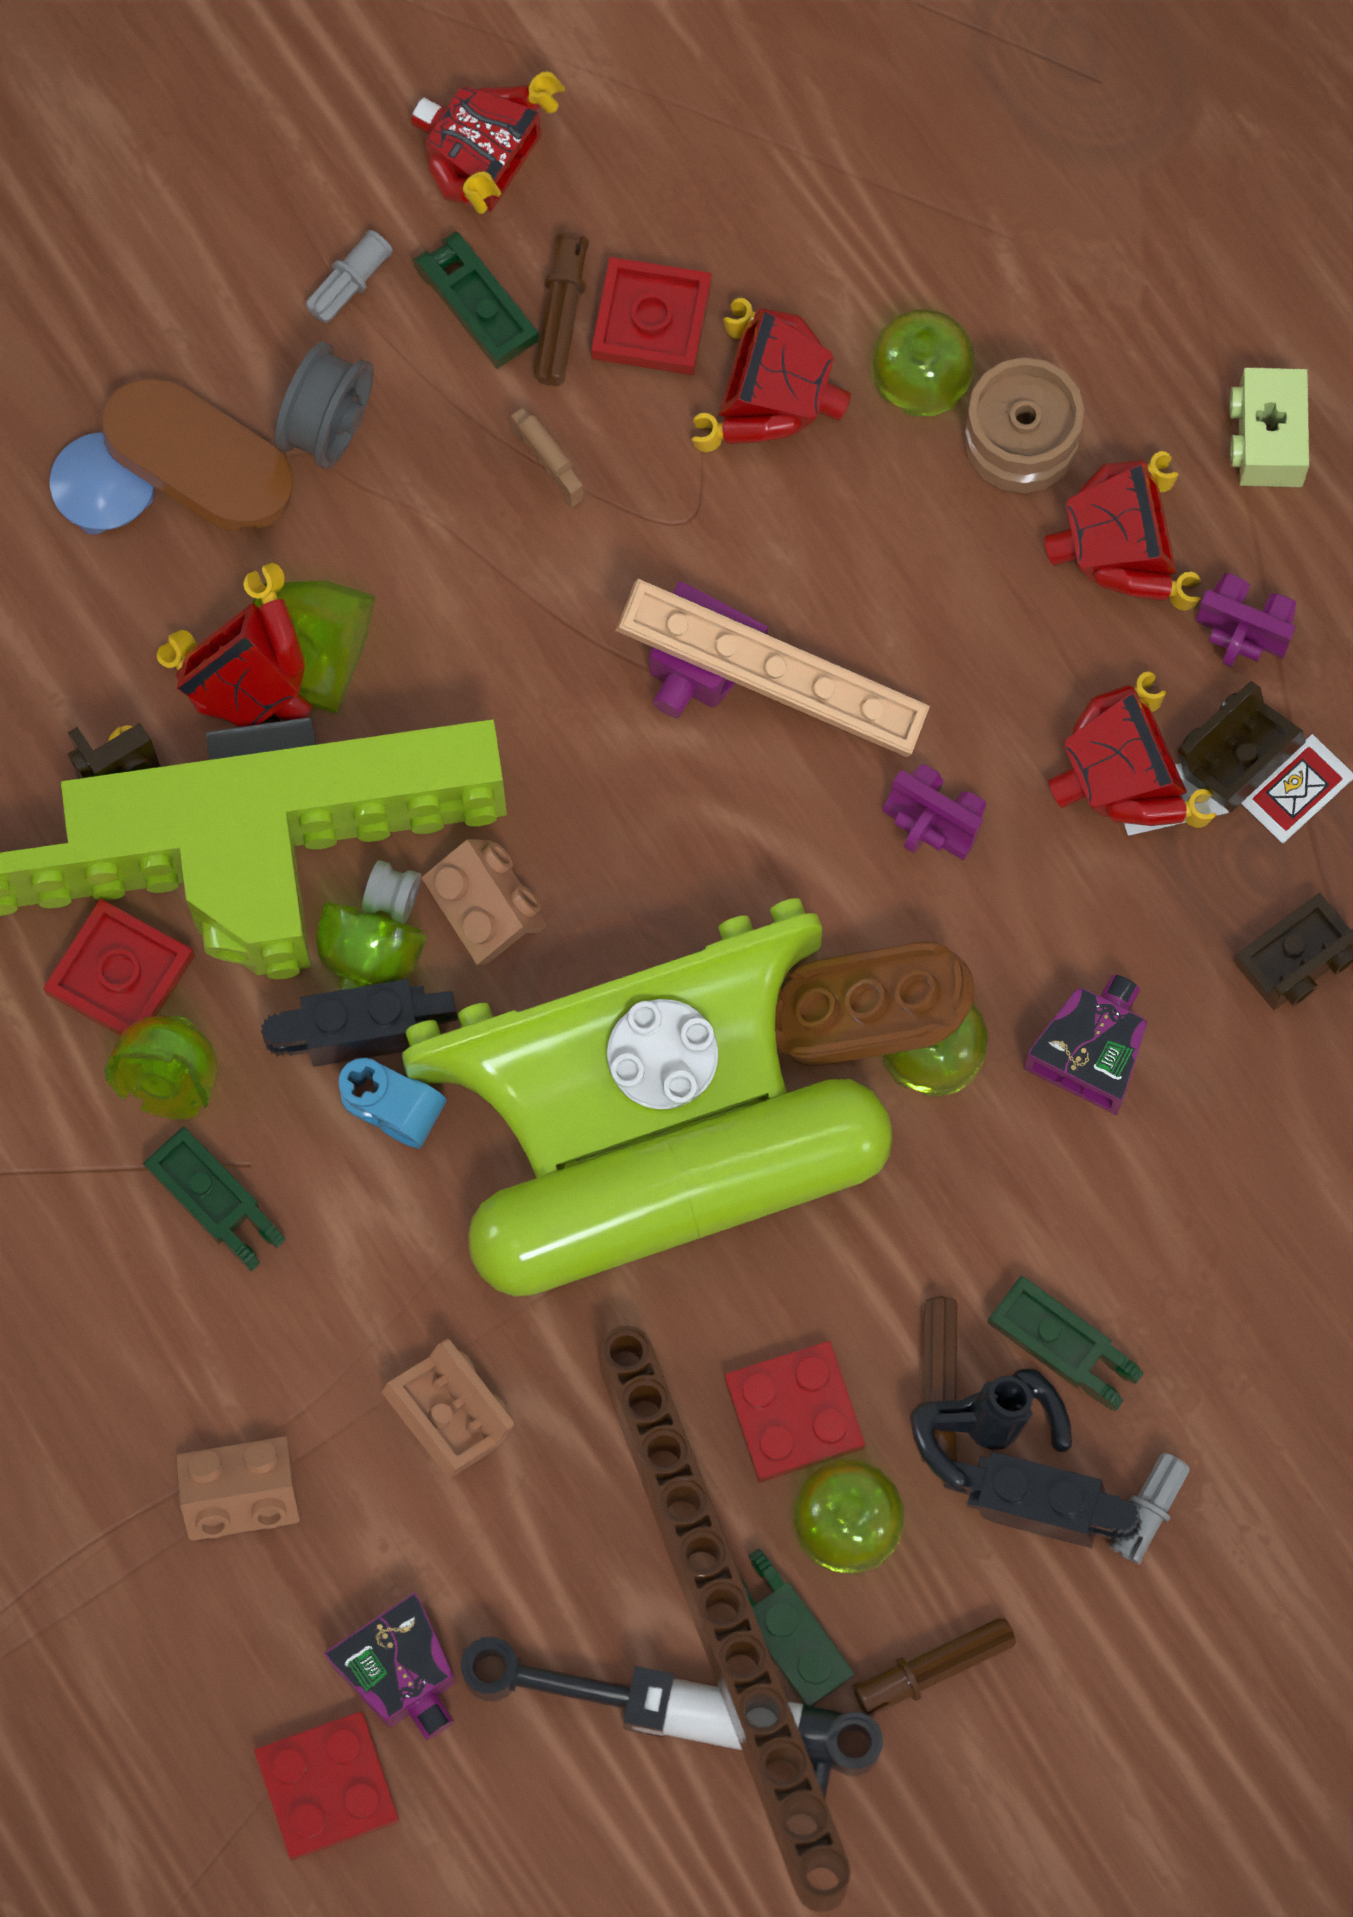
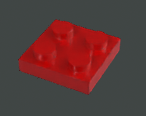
M610 257L591 349L592 359L694 375L712 284V273Z
M100 898L43 987V990L47 996L138 1046L195 954L193 949Z
M830 1341L724 1374V1380L758 1483L865 1449V1442Z
M362 1711L254 1750L291 1861L400 1822Z

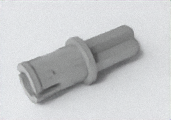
M368 230L364 238L343 261L336 260L331 265L333 272L306 301V307L312 316L324 323L330 322L356 292L363 293L365 291L367 279L393 252L390 244L381 235Z
M1163 1453L1159 1456L1138 1496L1131 1495L1129 1498V1502L1133 1501L1134 1506L1138 1508L1139 1520H1142L1140 1525L1142 1530L1138 1532L1139 1536L1136 1535L1134 1540L1129 1539L1128 1542L1122 1540L1121 1542L1119 1538H1116L1110 1542L1108 1547L1115 1553L1121 1552L1120 1556L1138 1565L1141 1564L1142 1558L1162 1521L1167 1523L1171 1518L1167 1512L1189 1473V1467L1184 1461L1168 1453Z

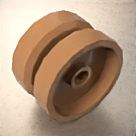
M1027 357L1002 361L982 375L971 393L964 438L969 462L982 479L1001 490L1029 493L1047 489L1066 475L1076 460L1085 411L1080 390L1070 376L1048 361Z

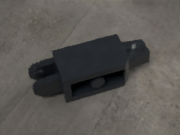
M405 979L300 997L302 1009L284 1011L280 1015L275 1013L273 1016L268 1015V1019H264V1024L261 1025L263 1029L261 1034L263 1035L266 1048L270 1050L271 1055L276 1054L277 1057L279 1055L284 1057L285 1054L293 1056L309 1053L313 1067L404 1052L409 1048V1042L405 1033L409 1027L429 1020H435L438 1025L457 1021L458 1017L452 991L425 994L424 986L410 987L409 980Z
M992 1452L991 1458L980 1456L978 1466L952 1461L966 1473L967 1483L963 1488L955 1490L942 1481L946 1489L969 1495L968 1507L979 1510L984 1519L996 1524L1092 1548L1095 1535L1113 1540L1119 1538L1121 1542L1122 1540L1128 1542L1129 1539L1134 1540L1136 1535L1139 1536L1138 1532L1142 1530L1140 1526L1142 1520H1139L1140 1514L1137 1512L1138 1508L1134 1506L1133 1501L1128 1502L1127 1499L1121 1500V1497L1107 1494L1101 1479Z

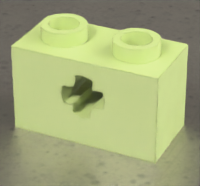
M1244 368L1239 387H1231L1229 403L1230 418L1239 419V435H1232L1230 465L1231 467H1239L1240 486L1303 487L1309 468L1307 369ZM1266 424L1270 425L1271 431L1266 430Z

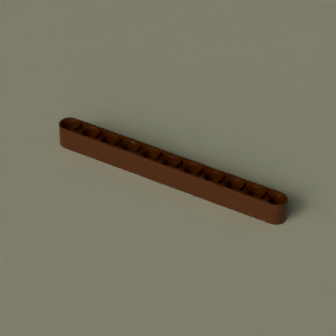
M619 1326L609 1331L603 1339L601 1347V1373L795 1893L800 1902L808 1909L817 1912L831 1911L841 1904L846 1895L851 1874L848 1858L652 1344L647 1335L637 1327ZM627 1351L637 1355L640 1360L633 1366L625 1367L615 1363L612 1358L620 1352ZM639 1401H649L655 1404L659 1410L652 1416L643 1417L634 1413L631 1407ZM657 1451H668L674 1454L678 1461L672 1466L660 1467L651 1462L650 1456ZM686 1501L694 1505L698 1511L689 1518H680L673 1515L668 1508L675 1502ZM696 1552H706L711 1554L717 1563L710 1569L701 1570L693 1567L687 1559ZM724 1603L734 1608L737 1615L729 1621L720 1622L710 1617L707 1610L714 1604ZM744 1655L751 1658L757 1667L749 1674H738L729 1669L726 1662L734 1656ZM762 1707L773 1712L777 1720L771 1726L761 1728L750 1723L746 1715L752 1709ZM783 1760L794 1766L797 1775L788 1781H779L771 1777L766 1768L774 1761ZM795 1814H805L814 1819L818 1828L810 1835H799L790 1830L786 1821ZM816 1868H826L835 1874L838 1884L829 1890L816 1889L810 1884L807 1875Z

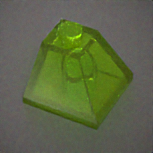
M327 580L284 582L282 589L276 592L278 599L285 600L306 663L299 694L309 701L312 706L337 713L341 708L365 646L376 596ZM254 598L253 603L256 606L260 607L263 605L261 599Z

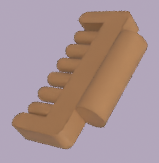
M523 407L510 415L512 433L517 439L521 436L523 437L524 444L529 445L531 453L538 456L539 463L546 467V472L549 475L553 476L554 483L561 486V491L565 496L567 505L572 508L583 501V485L570 469L573 463L536 415L529 416Z

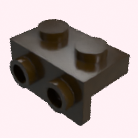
M1250 681L1238 693L1228 696L1222 703L1219 711L1201 728H1195L1186 736L1178 749V754L1185 779L1198 789H1207L1211 793L1213 800L1232 812L1303 746L1306 741L1303 730L1265 704L1261 687Z
M140 723L94 751L78 727L68 732L74 750L67 753L77 771L75 772L77 779L161 767L152 741Z
M1318 893L1235 954L1233 962L1273 1011L1286 1001L1295 1006L1317 989L1318 985L1315 980L1328 970L1337 975L1353 963V929L1346 925L1321 893Z

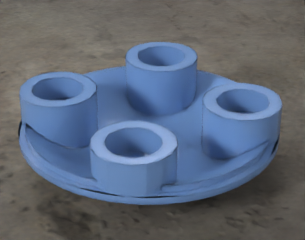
M102 432L82 436L66 446L56 458L50 474V491L56 507L65 518L80 526L88 534H100L105 530L115 529L128 524L138 517L145 508L150 506L155 497L153 485L132 473L112 458L104 443L105 438Z

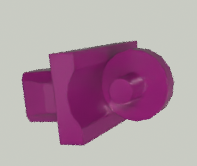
M1225 573L1213 591L1206 590L1195 621L1213 629L1209 642L1227 649L1222 664L1232 668L1239 654L1258 662L1263 650L1284 658L1296 627L1292 625L1296 608L1295 600L1278 593H1270L1261 612L1243 604L1251 585L1245 579Z
M920 764L910 774L901 770L893 780L892 790L882 811L895 819V825L910 833L904 848L914 854L925 842L938 851H941L943 848L964 861L972 850L984 821L981 817L986 807L985 800L968 791L961 792L957 799L952 801L939 793L944 781L940 773L925 764Z

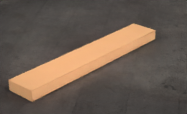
M640 579L634 582L615 630L905 757L912 754L930 707L918 700Z

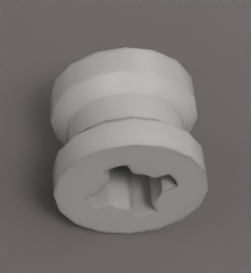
M378 860L367 882L362 901V910L371 914L378 911L386 912L391 915L393 921L405 924L418 895L421 873L413 870L402 873L393 870L390 863Z

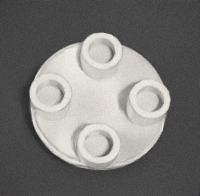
M667 999L643 1001L631 1007L614 1027L608 1043V1066L618 1088L632 1101L652 1109L677 1108L690 1103L700 1096L713 1079L718 1063L717 1041L709 1022L698 1011L687 1004Z

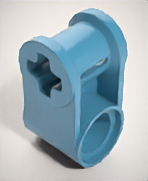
M368 1058L355 1059L347 1063L340 1073L339 1089L341 1102L346 1111L381 1129L390 1137L416 1149L422 1148L447 1102L446 1097L429 1085L416 1079H409ZM367 1079L373 1081L375 1093L365 1091L361 1098L355 1096L354 1084L362 1086Z

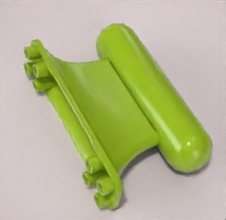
M788 899L774 905L770 909L774 922L770 925L754 930L749 916L744 915L731 918L718 926L722 940L706 946L705 950L521 1012L513 1010L493 1017L488 1003L474 1004L458 1013L462 1028L442 1035L435 1020L420 1022L405 1031L409 1048L403 1052L402 1060L407 1077L427 1085L436 1083L456 1084L477 1093L492 1105L509 1125L524 1149L535 1173V1179L500 1190L483 1201L471 1218L467 1237L470 1259L480 1277L495 1290L511 1296L536 1295L856 1186L880 1172L890 1157L893 1131L890 1116L878 1096L872 1090L851 1079H828L788 1093L781 1073L775 1033L776 1005L779 990L792 966L817 952L821 947L822 925L818 915L814 913L806 914L801 899ZM658 999L678 1001L694 1008L712 1026L718 1046L717 1068L713 1079L705 1091L688 1104L672 1109H652L642 1106L628 1098L618 1088L612 1078L607 1059L611 1033L618 1021L631 1007L639 1002Z

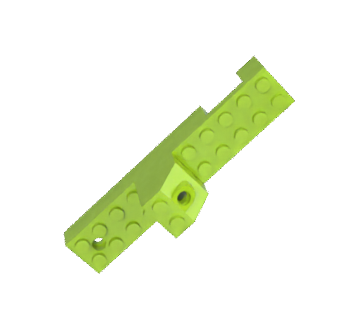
M494 719L61 781L68 843L0 853V916L15 913L20 906L39 904L43 908H60L69 905L72 902L71 899L93 896L96 900L101 898L104 901L123 897L125 891L147 888V891L152 893H164L173 891L179 887V883H184L186 901L197 932L202 935L206 954L223 961L242 964L256 975L267 974V977L270 979L294 977L300 973V969L311 968L295 846L305 845L306 848L314 850L325 849L334 846L337 840L358 837L360 841L374 842L388 838L390 832L412 830L416 834H430L440 831L445 824L465 822L468 826H484L495 822L497 817L507 816Z

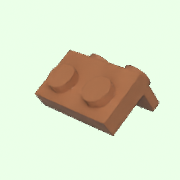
M467 839L421 878L476 965H488L525 933H539L547 927V923L539 912L541 905L537 897L531 890L521 885L512 871L513 862L507 851L492 840Z
M450 1339L440 1342L430 1357L389 1381L381 1392L448 1479H451L498 1449L514 1427V1421L509 1416L505 1403L497 1395L491 1393L476 1374L470 1358L465 1353L458 1351Z
M287 1436L176 1454L180 1506L190 1540L218 1538L260 1529H272L278 1526L296 1524L300 1521Z

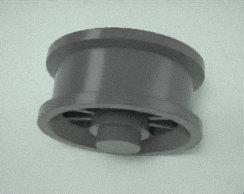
M321 341L313 346L299 365L283 399L275 428L274 440L276 447L285 452H289L296 447L314 455L317 466L324 469L333 467L346 451L363 418L374 381L373 364L364 359H360L354 364L335 356L333 346Z

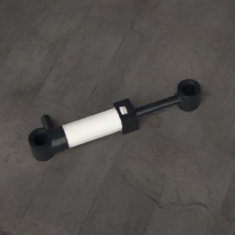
M483 1637L473 1641L465 1649L461 1659V1672L468 1690L475 1697L484 1701L501 1700L515 1692L516 1687H522L626 1709L623 1722L624 1730L662 1738L665 1734L742 1750L719 1687L677 1679L674 1678L672 1673L635 1666L631 1686L524 1665L521 1664L522 1658L516 1657L514 1650L507 1642L496 1637ZM487 1656L499 1657L506 1663L504 1676L493 1683H485L475 1676L477 1663ZM788 1701L825 1799L831 1769H835L837 1772L847 1776H859L869 1772L877 1764L883 1747V1734L879 1725L870 1716L861 1712L843 1713ZM762 1707L754 1708L746 1715L750 1723L761 1728L769 1727L777 1720L773 1712ZM848 1730L862 1732L869 1741L870 1749L862 1757H847L838 1747L837 1740L839 1736Z

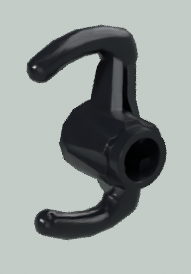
M1019 1369L1012 1376H1002L993 1382L987 1381L980 1392L963 1400L923 1402L912 1411L910 1416L913 1439L921 1457L937 1477L955 1490L961 1489L966 1485L967 1476L941 1449L934 1436L936 1430L968 1433L982 1447L989 1450L1005 1449L1016 1441L1033 1414L1031 1411L1032 1400L1035 1398L1041 1403L1046 1412L1051 1429L1052 1447L1057 1452H1066L1072 1445L1071 1422L1065 1403L1055 1387L1035 1369Z

